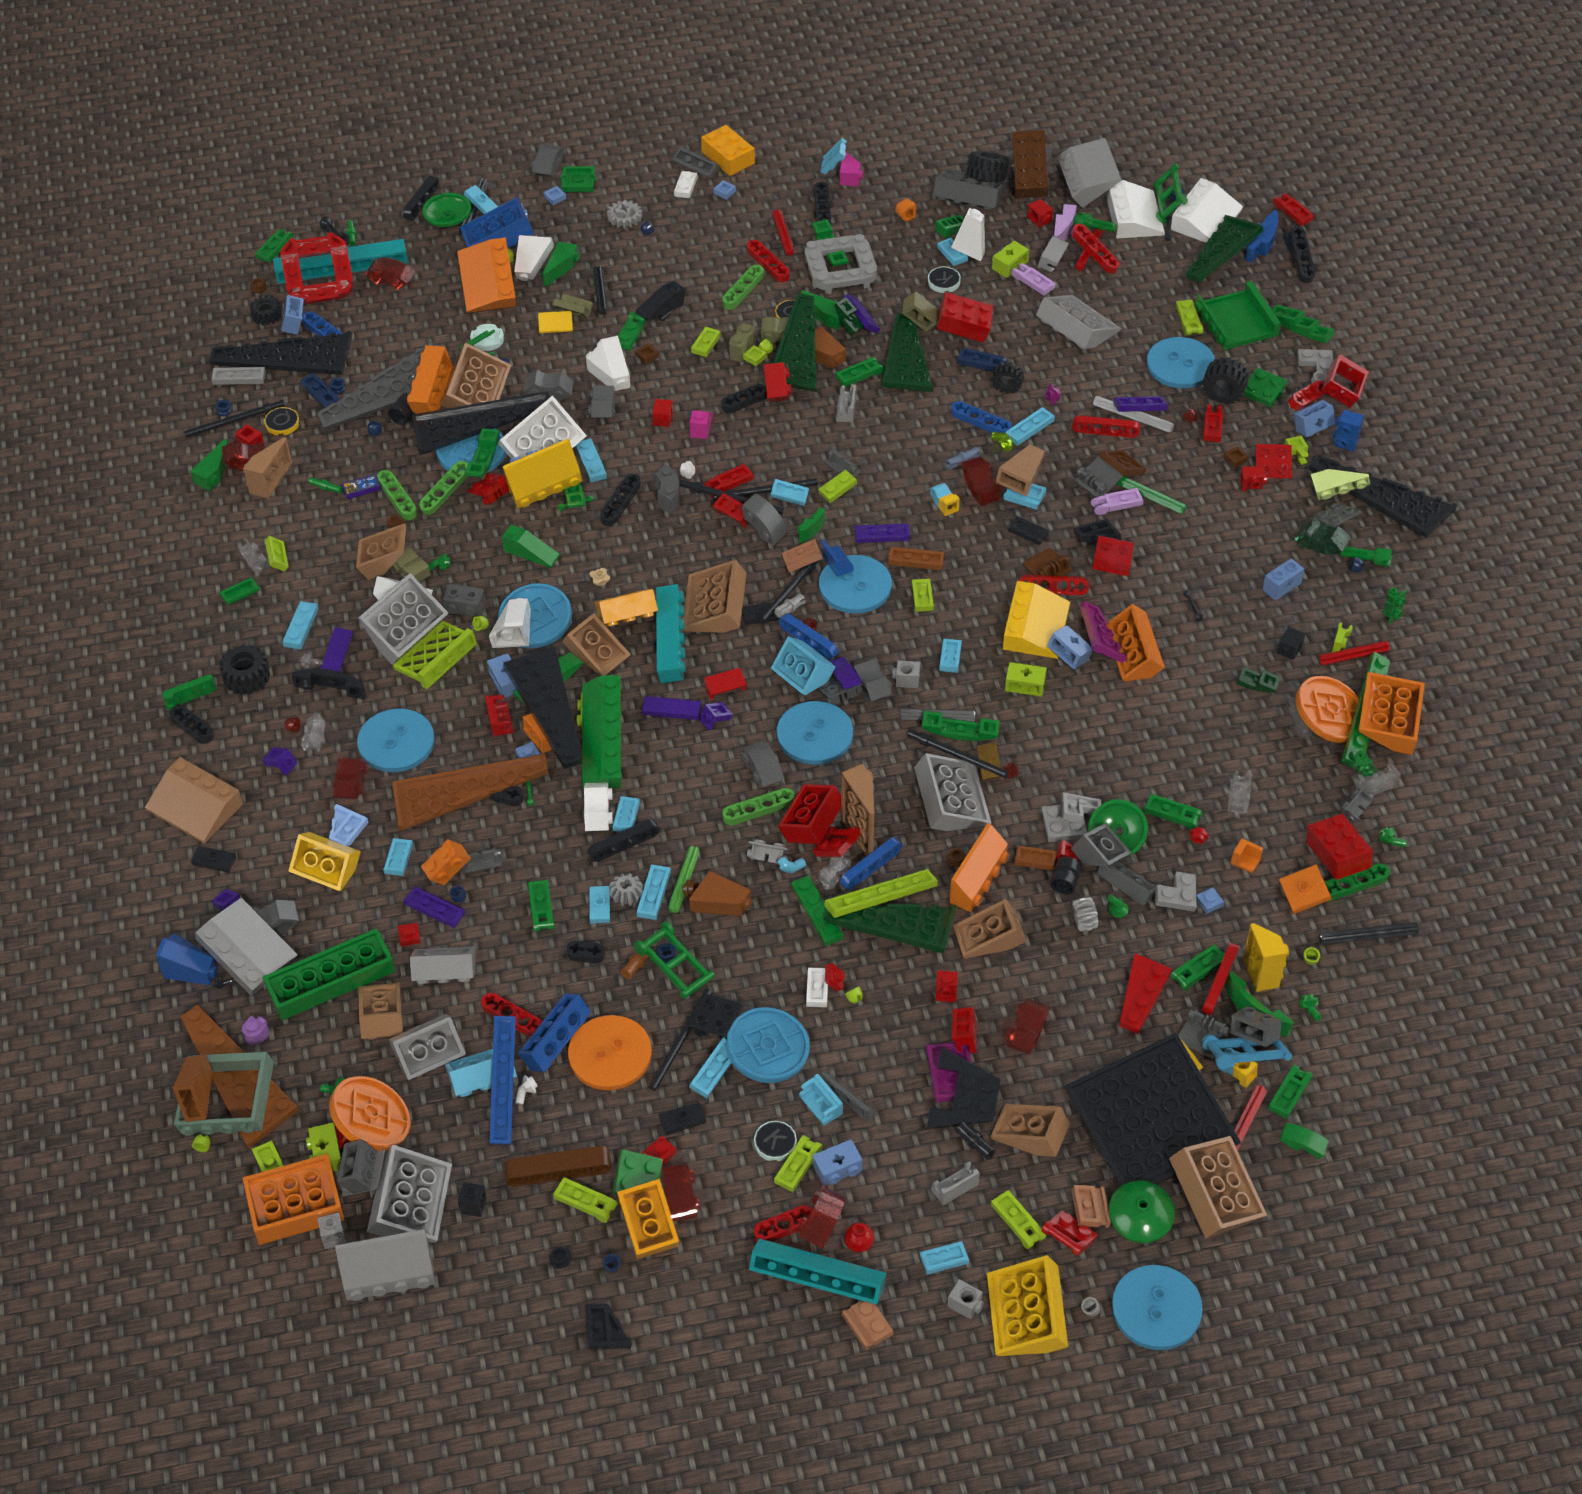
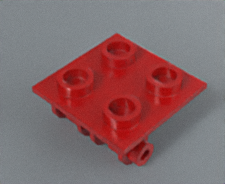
M1256 444V466H1263L1264 474H1267V478L1292 479V445Z
M496 473L487 474L482 481L474 483L472 488L467 490V493L483 496L484 499L482 501L485 505H491L500 496L502 497L509 492L505 475Z
M1098 536L1093 569L1128 576L1132 564L1134 543Z

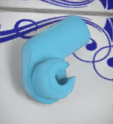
M782 857L778 860L779 868L787 873H794L806 867L803 858L794 862L788 861L787 857Z

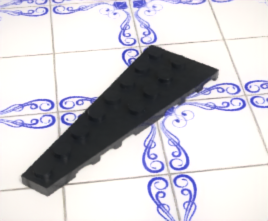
M347 331L346 334L337 335L336 333H331L329 336L321 337L319 334L311 338L294 337L278 339L277 342L271 343L261 341V344L254 345L245 343V345L238 347L232 345L213 347L209 362L210 365L265 367V369L343 375L352 340V332Z
M549 391L412 415L420 455L479 435L482 428L495 429L528 417L550 398Z
M1321 455L1314 459L1308 470L1314 473L1327 469L1361 473L1356 471L1355 467H1344L1338 461ZM1369 472L1367 474L1369 475L1370 485L1348 492L1425 538L1440 526L1457 508V504L1454 502L1453 504L1443 502L1442 498L1436 497L1435 499L1426 496L1423 491H1412L1410 488H1407L1408 486L1386 478L1382 480L1375 478Z
M551 647L503 662L504 670L563 768L567 769L582 764V755L556 648Z

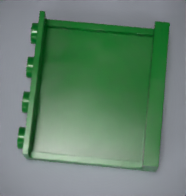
M1252 281L1245 283L1243 291L1203 300L1200 294H1197L1194 304L1195 309L1199 312L1203 322L1207 324L1210 333H1213L1217 343L1221 345L1223 350L1279 336L1281 323Z

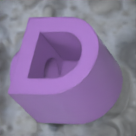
M250 1016L243 1024L242 1032L245 1041L249 1045L261 1044L270 1034L267 1026L268 1023L260 1016L257 1018Z

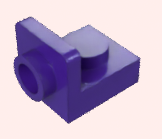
M723 702L705 704L699 720L707 730H712L715 722L730 720L733 714Z
M273 747L262 759L265 766L278 767L283 775H287L297 764L289 749Z
M225 889L211 902L214 907L224 910L241 897L238 893Z

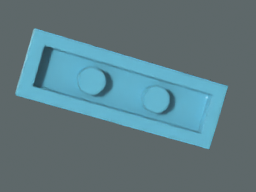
M1042 407L1007 430L1005 437L1018 446L1054 422L1055 416Z
M592 439L580 441L575 446V449L590 483L607 479V473Z
M300 601L283 639L284 647L302 649L319 609L318 604Z
M651 864L637 909V917L657 920L671 874V868Z
M724 1037L689 1086V1088L705 1098H708L732 1064L727 1054L726 1039Z

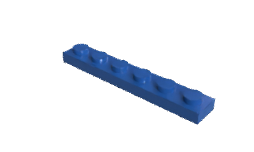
M494 1016L489 1144L511 1145L515 1016Z

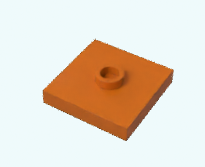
M1317 864L1279 879L1294 914L1332 900Z

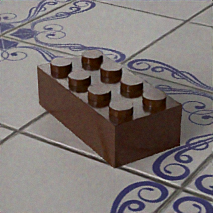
M1045 130L1013 132L1012 144L1016 199L1048 197Z

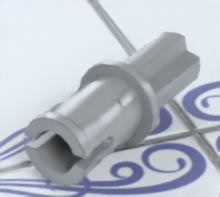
M797 594L792 599H786L783 604L775 608L774 614L781 618L786 613H793L796 608L805 604L806 600L800 602L805 597L802 594Z

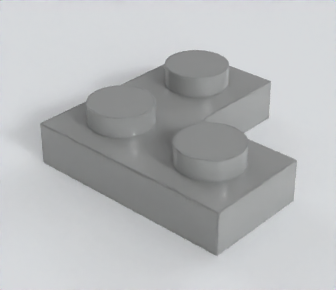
M1298 349V366H1315L1316 372L1322 371L1327 374L1333 362L1332 350Z
M1063 792L1061 797L1062 818L1069 822L1082 823L1084 813L1092 816L1093 812L1101 805V799Z
M1061 805L1043 806L1041 808L1048 842L1078 840L1087 833L1084 818L1082 823L1069 822L1062 818Z
M1176 871L1174 887L1156 886L1155 905L1194 912L1197 908L1196 875Z

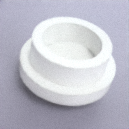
M691 461L681 464L680 472L682 477L690 479L694 475L695 466Z

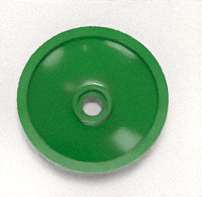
M457 193L438 194L430 198L423 206L425 220L437 227L456 226L465 221L471 213L470 201L465 196Z
M1121 799L1110 800L1100 805L1093 812L1089 821L1088 832L1106 823L1131 852L1129 856L1138 852L1144 845L1148 835V823L1142 810L1132 802ZM1118 828L1123 829V832L1121 834L1116 833V830Z
M1132 1181L1119 1187L1113 1194L1109 1204V1216L1112 1226L1122 1237L1135 1243L1146 1244L1160 1240L1170 1231L1175 1218V1208L1168 1193L1160 1186L1148 1181ZM1143 1203V1204H1145L1147 1207H1146V1208H1141V1207L1139 1206V1204Z

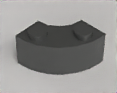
M549 144L540 146L535 160H532L531 163L532 172L555 177L557 167L562 163L564 147Z
M535 370L525 377L523 392L529 395L549 391L550 397L553 396L556 400H563L572 395L573 380L562 371L555 374H547Z
M593 385V390H590L591 405H588V415H591V418H613L615 387Z
M665 464L655 473L658 507L673 514L680 502L679 480L675 471Z
M755 493L742 505L744 519L755 527L760 539L775 545L787 533L785 523L780 514L760 495Z
M869 659L851 666L860 677L861 683H863L861 693L867 700L874 701L892 694V684L882 674L880 665L875 659Z
M764 740L742 747V760L752 770L753 780L759 786L764 787L785 779L775 754Z
M275 900L266 908L254 910L279 936L289 931L299 921L295 901Z

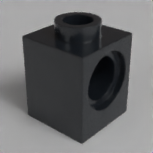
M1288 626L1279 641L1277 653L1294 660L1303 647L1306 633Z
M463 1182L458 1198L460 1214L482 1217L487 1200L484 1185Z

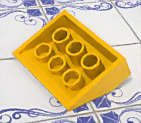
M565 439L503 466L509 492L518 509L527 507L538 500H544L547 496L560 493L564 489L576 486L582 482L581 472L569 439Z
M1017 581L1004 633L1003 650L1058 659V655L1048 648L1047 645L1052 634L1065 627L1070 602L1037 584Z
M1048 1255L987 1273L995 1354L997 1356L1050 1353L1068 1347L1059 1268Z

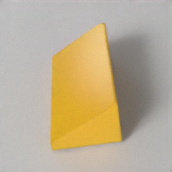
M571 311L538 313L539 333L573 331Z

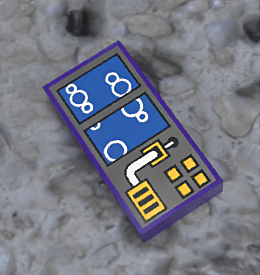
M376 474L342 483L347 499L381 490Z

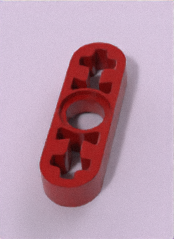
M802 1205L759 1222L754 1227L756 1242L759 1239L773 1242L810 1227L814 1220L813 1210L808 1206ZM800 1214H804V1216H807V1219L804 1220L802 1217L800 1218ZM780 1221H787L790 1223V1226L787 1229H781L778 1227V1223ZM764 1230V1232H767V1236L760 1234V1231Z

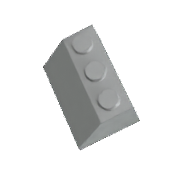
M475 946L414 949L410 956L411 981H417L418 984L429 983V980H437L438 983H446L450 979H458V982L470 981V978H473L475 975Z
M447 1014L388 1039L407 1080L466 1055L453 1021Z

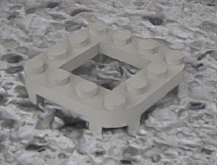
M857 234L855 236H842L807 242L805 263L808 265L814 289L819 288L825 290L826 294H831L832 288L862 284L865 289L870 287V283L877 280V265L869 242L864 238V235ZM841 250L844 253L852 252L859 267L828 272L823 256Z

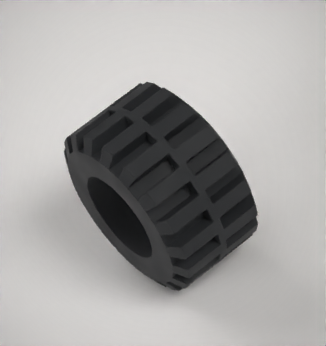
M990 151L971 152L968 160L967 174L974 179L985 182L1006 180L1009 159L1004 155Z
M1224 357L1214 359L1213 362L1209 363L1202 381L1203 391H1206L1205 394L1207 396H1210L1212 400H1217L1219 403L1228 404V402L1234 403L1239 401L1244 395L1249 380L1247 368L1243 367L1242 363H1238L1236 359L1231 360L1228 357L1227 359Z
M241 645V647L235 646L233 647L234 649H229L227 654H223L219 667L224 685L227 686L229 691L232 690L233 693L237 694L240 692V695H245V693L252 694L253 691L257 692L260 690V687L266 686L265 683L269 681L270 671L263 650L260 651V648H254L253 645Z

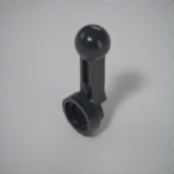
M323 217L320 220L321 228L328 233H334V235L341 237L348 246L349 236L343 232L338 233L333 226L332 220L329 217Z

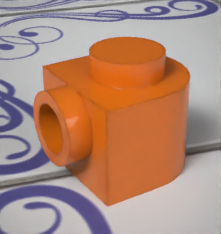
M907 198L896 205L895 212L904 221H909L916 217V204Z

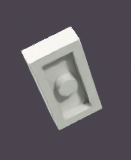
M682 171L674 190V196L690 198L697 181V173Z
M808 968L806 1007H827L828 984L825 983V968Z

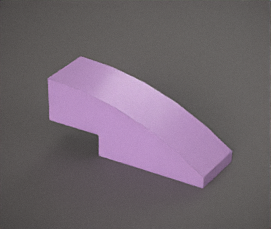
M1064 204L1063 215L1056 214L1054 237L1063 241L1068 238L1074 226L1073 220L1076 215L1077 205Z

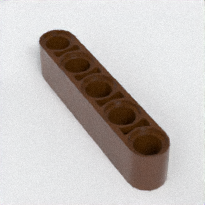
M606 1146L518 1157L505 1162L506 1183L512 1187L560 1181L564 1177L574 1179L602 1175L610 1172L612 1169L610 1150Z

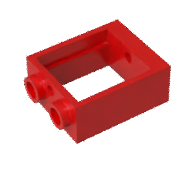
M1339 354L1330 365L1321 391L1351 408L1360 398L1369 371ZM1335 373L1354 383L1353 390L1350 391L1333 381Z

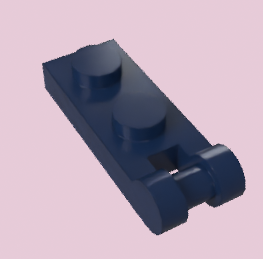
M967 348L961 349L957 359V364L993 372L996 365L1008 362L1007 358Z
M315 373L300 380L301 386L323 409L340 400Z

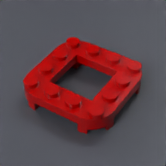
M328 233V236L302 240L292 238L284 245L280 254L288 295L303 298V304L342 299L352 293L353 277L345 240L341 237L334 235V233ZM332 254L336 281L303 286L299 258Z

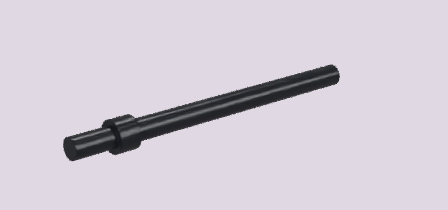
M280 400L271 404L268 402L262 404L263 406L183 431L185 438L262 413L268 414L276 408L284 407V401Z
M817 478L788 482L803 487L818 485ZM773 485L740 490L728 489L726 492L739 496H748L755 493L771 492ZM713 496L714 501L718 500L719 497Z
M682 479L680 483L681 487L692 489L696 493L703 492L717 497L724 493L742 504L750 499L704 486L700 482L693 483ZM772 505L780 515L783 514L784 508Z
M820 560L803 567L798 575L759 617L760 622L765 623L774 613L775 608L780 606L805 576L816 568V564Z
M913 730L908 732V737L919 741L921 745L931 746L1003 778L1008 777V771L936 741L925 733L920 734Z
M706 988L700 1000L695 1002L693 1012L649 1085L651 1090L656 1091L692 1030L688 1025L705 994L712 995V990Z

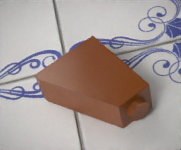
M823 327L816 329V362L829 368H834L846 362V349Z
M712 871L708 872L689 898L690 911L738 916H742L744 911L748 910L753 902L750 889Z
M207 1055L186 1057L173 1086L185 1122L206 1120L213 1072Z

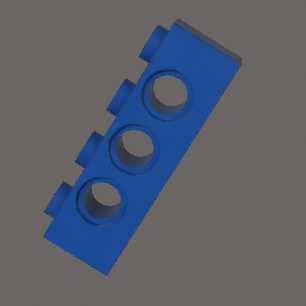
M565 993L518 1052L530 1071L545 1072L556 1056L562 1052V1049L578 1028L586 1021L591 1011L580 995Z

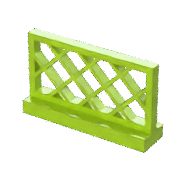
M442 621L393 664V668L419 681L423 688L428 689L477 645L474 632L468 628L464 631ZM444 628L449 630V632L439 634ZM449 637V641L439 642V639ZM436 640V643L427 645L429 641ZM437 649V652L427 653V650ZM424 651V654L414 656L417 652ZM434 658L431 662H427V659ZM424 660V663L414 665L415 661ZM411 662V666L402 667L404 663ZM420 669H422V670L419 671L418 673H415V672H414V670H420Z

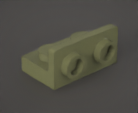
M563 294L560 300L554 299L553 306L560 311H571L574 315L589 319L593 302Z

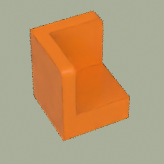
M1241 838L1233 851L1231 864L1253 873L1261 860L1263 848Z

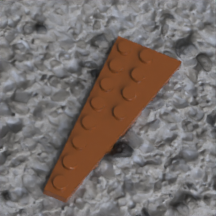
M545 754L392 781L399 830H406L490 797L492 793L502 792L503 789L508 787H515L548 774Z
M198 1005L180 1016L199 1055L245 1053ZM259 1070L212 1072V1081L232 1118H251ZM271 1080L262 1131H254L252 1133L239 1132L248 1149L299 1111L298 1106Z

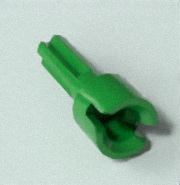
M1079 212V215H1075L1073 225L1082 224L1088 229L1095 228L1115 232L1117 227L1112 222L1093 218L1091 214Z
M1341 546L1340 556L1357 557L1373 561L1377 566L1390 567L1393 550L1377 548L1374 551Z

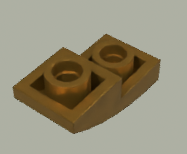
M996 742L977 746L979 759L1001 768ZM981 768L983 781L1002 778Z

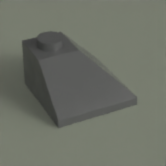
M1106 823L1084 834L1071 848L1083 864L1108 867L1131 854L1129 849Z

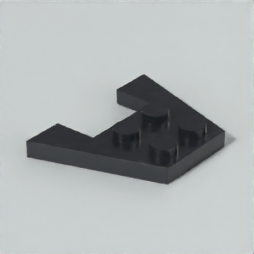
M942 1047L938 1069L958 1073L952 1111L930 1108L926 1130L959 1126L963 1122L967 1125L993 1122L1001 1079Z

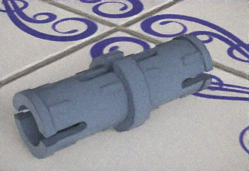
M974 447L966 452H959L957 456L945 460V464L949 463L946 467L948 470H952L960 465H967L969 461L981 456L980 453L977 454L980 452L979 449Z

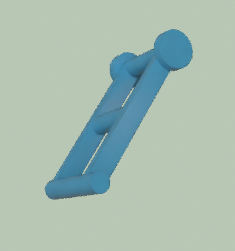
M1210 1034L1202 1039L1203 1048L1215 1055V1063L1222 1070L1228 1069L1232 1063L1285 1059L1288 1061L1292 1058V1054L1280 1039L1272 1043L1277 1050L1255 1051L1252 1046L1260 1045L1244 1038L1218 1040L1215 1035ZM1242 1047L1245 1052L1228 1054L1223 1053L1221 1049Z

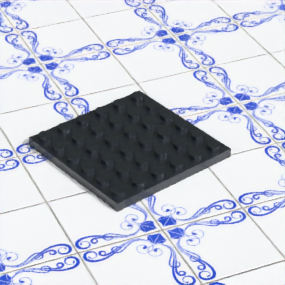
M1177 1032L1064 1087L1120 1187L1132 1181H1148L1158 1185L1176 1176L1169 1158L1185 1147L1231 1136L1235 1146L1241 1143Z

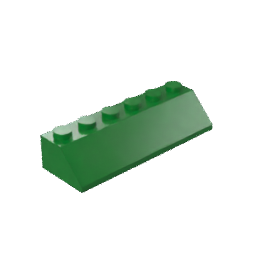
M620 675L599 676L582 685V789H584L585 783L608 782L609 788H621Z
M376 928L265 975L262 978L280 1020L283 1021L396 971L393 958Z

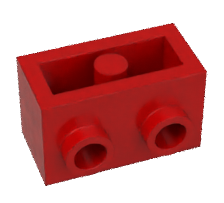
M784 362L764 365L768 402L789 400L788 395L791 394V385L787 384L786 379L790 378L789 368H785Z

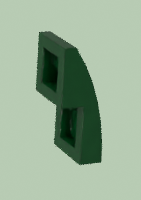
M847 298L835 304L840 320L852 336L864 328V325L854 314L857 309Z
M1243 666L1236 684L1256 691L1275 693L1280 676L1263 670L1260 674Z

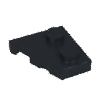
M1107 519L1074 528V535L1081 542H1097L1098 536L1122 540L1120 532Z

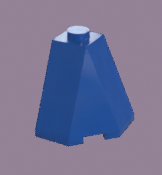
M171 934L170 938L165 937L162 939L156 957L165 979L211 985L213 978H216L218 974V966H216L211 955L177 934Z

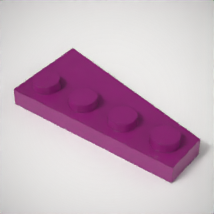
M1083 601L1080 608L1093 651L1123 663L1127 657L1124 653H1120L1119 649L1121 646L1118 642H1114L1112 638L1114 634L1106 626L1107 621L1100 608Z

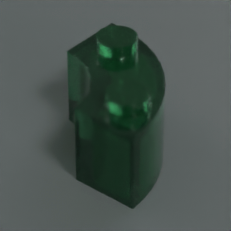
M1313 519L1302 525L1294 539L1303 548L1321 554L1333 555L1343 552L1351 537L1339 525L1336 527L1326 526Z

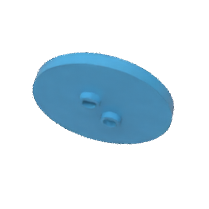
M1172 337L1159 341L1150 349L1147 357V368L1150 374L1164 385L1174 388H1193L1202 385L1207 367L1211 361H1214L1215 356L1206 345L1197 340L1185 337Z
M499 431L498 442H499L500 439H502V438L504 437V436L501 434L500 431ZM479 435L437 449L436 454L440 465L449 471L458 461H465L468 464L472 462L478 447ZM498 443L488 472L498 467L505 458L506 453Z
M862 555L847 556L853 564L854 571L838 577L829 565L822 570L819 577L820 594L824 601L836 610L853 614L869 612L883 605L890 596L892 589L891 575L882 563L873 558Z
M529 584L514 590L505 598L499 609L498 619L509 600L517 598L528 599L531 608L529 646H520L524 648H540L554 643L565 634L572 620V609L567 596L558 588L548 584Z
M821 701L804 702L793 706L782 715L777 726V740L783 752L795 761L810 765L826 764L837 760L848 751L853 740V725L848 715L835 705Z
M391 709L380 712L366 721L359 731L357 744L362 759L372 768L384 772H402L412 769L426 760L434 747L435 739L433 728L423 715L408 709Z
M770 1007L754 1008L739 1015L734 1020L726 1038L727 1054L734 1067L746 1077L764 1083H778L794 1077L804 1067L810 1049L809 1038L802 1024L789 1013Z
M1147 1265L1130 1271L1119 1281L1113 1295L1112 1313L1120 1331L1135 1344L1152 1350H1169L1183 1345L1196 1333L1202 1317V1301L1195 1285L1179 1271L1161 1265Z

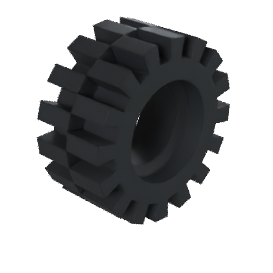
M264 295L265 298L259 296V299L255 298L254 302H251L250 312L256 324L259 325L261 323L264 326L267 323V325H270L271 322L274 324L275 320L279 321V318H281L282 312L279 300L277 301V298L273 299V296L269 298L267 295Z
M1004 362V364L999 363V365L995 366L991 382H993V387L996 386V390L1001 389L1000 392L1002 393L1003 391H1006V394H1009V391L1014 393L1021 389L1024 371H1022L1021 367L1018 368L1017 364L1012 365L1013 362L1009 364L1007 362ZM1003 376H1009L1012 379H1006Z

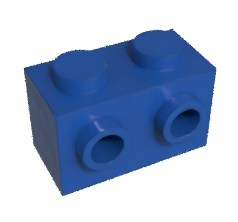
M1343 410L1342 415H1338L1335 426H1338V428H1335L1332 437L1335 439L1334 446L1350 451L1355 450L1359 441L1364 415L1348 410Z

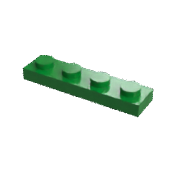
M808 875L791 882V888L823 944L828 946L843 940V933L839 926L826 923L829 911L824 906L825 902L810 876Z

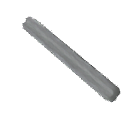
M1096 396L1093 400L1094 406L1171 433L1174 428V423L1141 411L1119 412L1113 401Z

